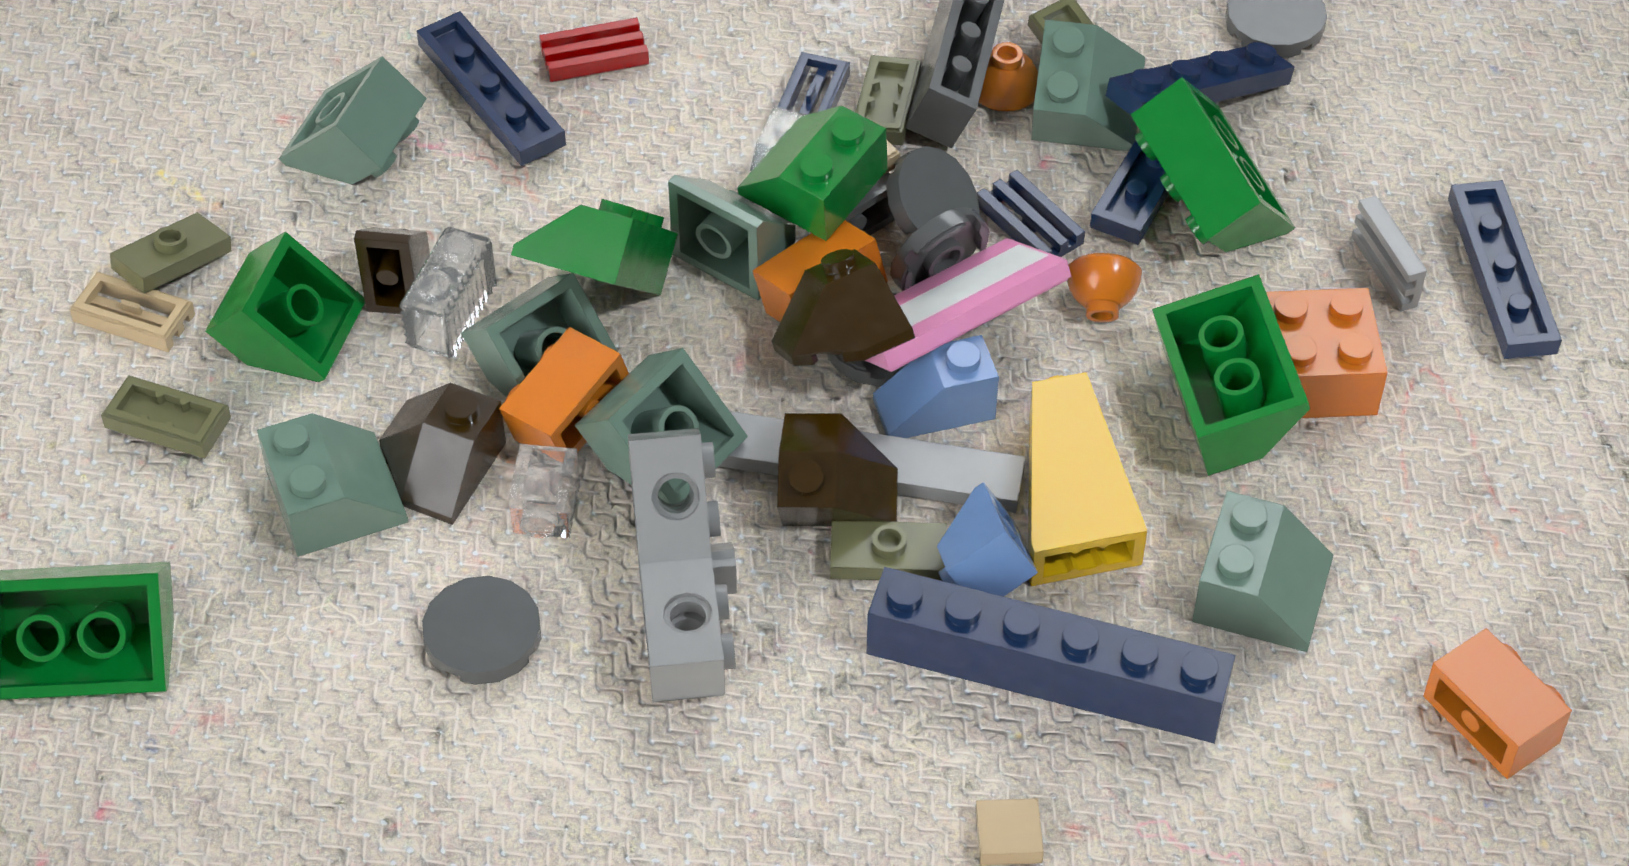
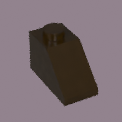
M377 227L356 230L354 243L366 311L420 316L432 271L427 232Z

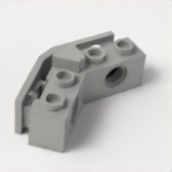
M698 428L627 434L652 702L724 696L725 670L736 669L733 634L721 633L719 620L730 619L728 594L737 593L735 550L732 542L710 544V537L721 536L718 501L707 502L705 478L716 477L713 442L702 443ZM678 478L689 483L690 491L681 502L667 503L658 496L660 487L667 480Z

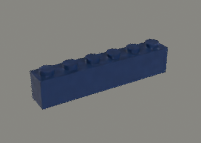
M888 567L883 569L867 614L866 654L1215 744L1228 695L1236 656L1234 654Z

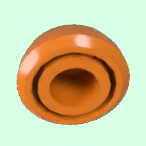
M1002 42L993 48L979 99L980 104L993 110L1015 111L1025 108L1035 101L1038 70L1034 62L1023 53L1020 46L1011 42Z
M1093 253L1080 256L1068 264L1071 277L1068 278L1067 283L1070 292L1075 300L1086 308V317L1091 321L1112 322L1119 318V310L1132 300L1141 283V267L1132 259L1122 255Z

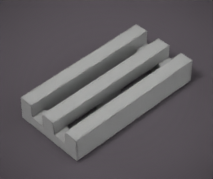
M1377 196L1359 200L1358 209L1361 214H1357L1355 217V224L1358 228L1353 229L1351 237L1400 312L1417 307L1427 269Z

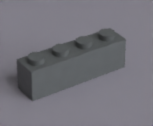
M1004 0L939 1L905 128L952 148L977 110Z

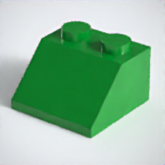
M842 105L799 117L737 187L738 194L827 241L888 170L886 128Z
M285 231L249 252L205 332L248 366L321 382L326 379L365 304L364 296Z

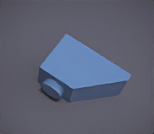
M979 335L950 341L909 362L873 393V401L885 434L910 438L994 420L996 418L999 376L983 336Z
M982 482L973 489L937 545L945 566L938 573L944 582L1005 596L1038 572L1015 521L987 485Z

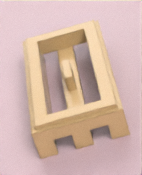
M98 271L69 309L72 320L75 323L168 353L174 345L172 337H180L185 330L183 321L190 322L195 315L192 301L154 289L143 293L126 280ZM102 293L117 299H121V302L106 297H102L97 294ZM141 306L167 314L169 316L165 317L159 314L141 309Z

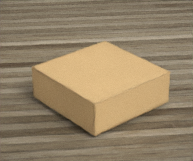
M1038 798L976 800L975 815L980 866L1043 862L1044 850Z

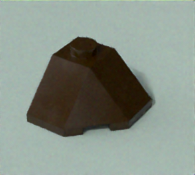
M840 249L825 255L821 259V264L804 271L772 339L774 350L793 366L815 365L818 361L816 354H842L844 362L867 360L914 339L915 334L876 263L855 249Z
M451 382L406 400L379 440L386 464L389 465L404 507L448 524H454L506 444L503 416L499 410L501 400Z
M785 413L779 446L777 509L782 526H832V521L897 522L898 468L842 413Z

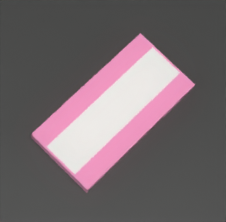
M1008 238L894 295L913 328L915 338L865 361L890 372L908 364L1067 281L1071 277L1067 259Z

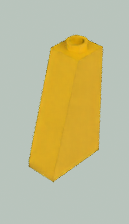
M1087 372L1067 376L1056 375L1045 380L1032 382L1029 412L1028 552L1038 573L1029 579L1030 585L1037 586L1142 565L1147 528Z

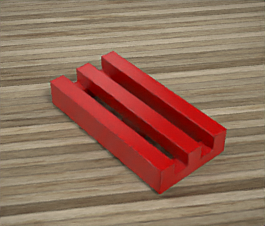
M637 17L539 35L540 49L550 82L649 64V51L647 45H644V36L642 31H640Z

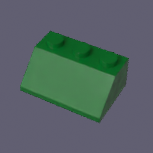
M1183 77L1130 114L1140 130L1135 135L1138 145L1151 161L1158 159L1166 172L1160 176L1163 186L1176 202L1184 201L1191 213L1185 219L1186 223L1203 245L1211 242L1224 252H1229L1286 235L1295 229L1292 221L1220 107Z
M601 199L599 209L580 204L513 245L511 255L613 285L661 295L678 233L662 228L664 217Z
M1259 274L1152 309L1164 353L1208 476L1263 459L1310 410L1308 399Z
M170 562L0 570V700L167 691L174 628Z

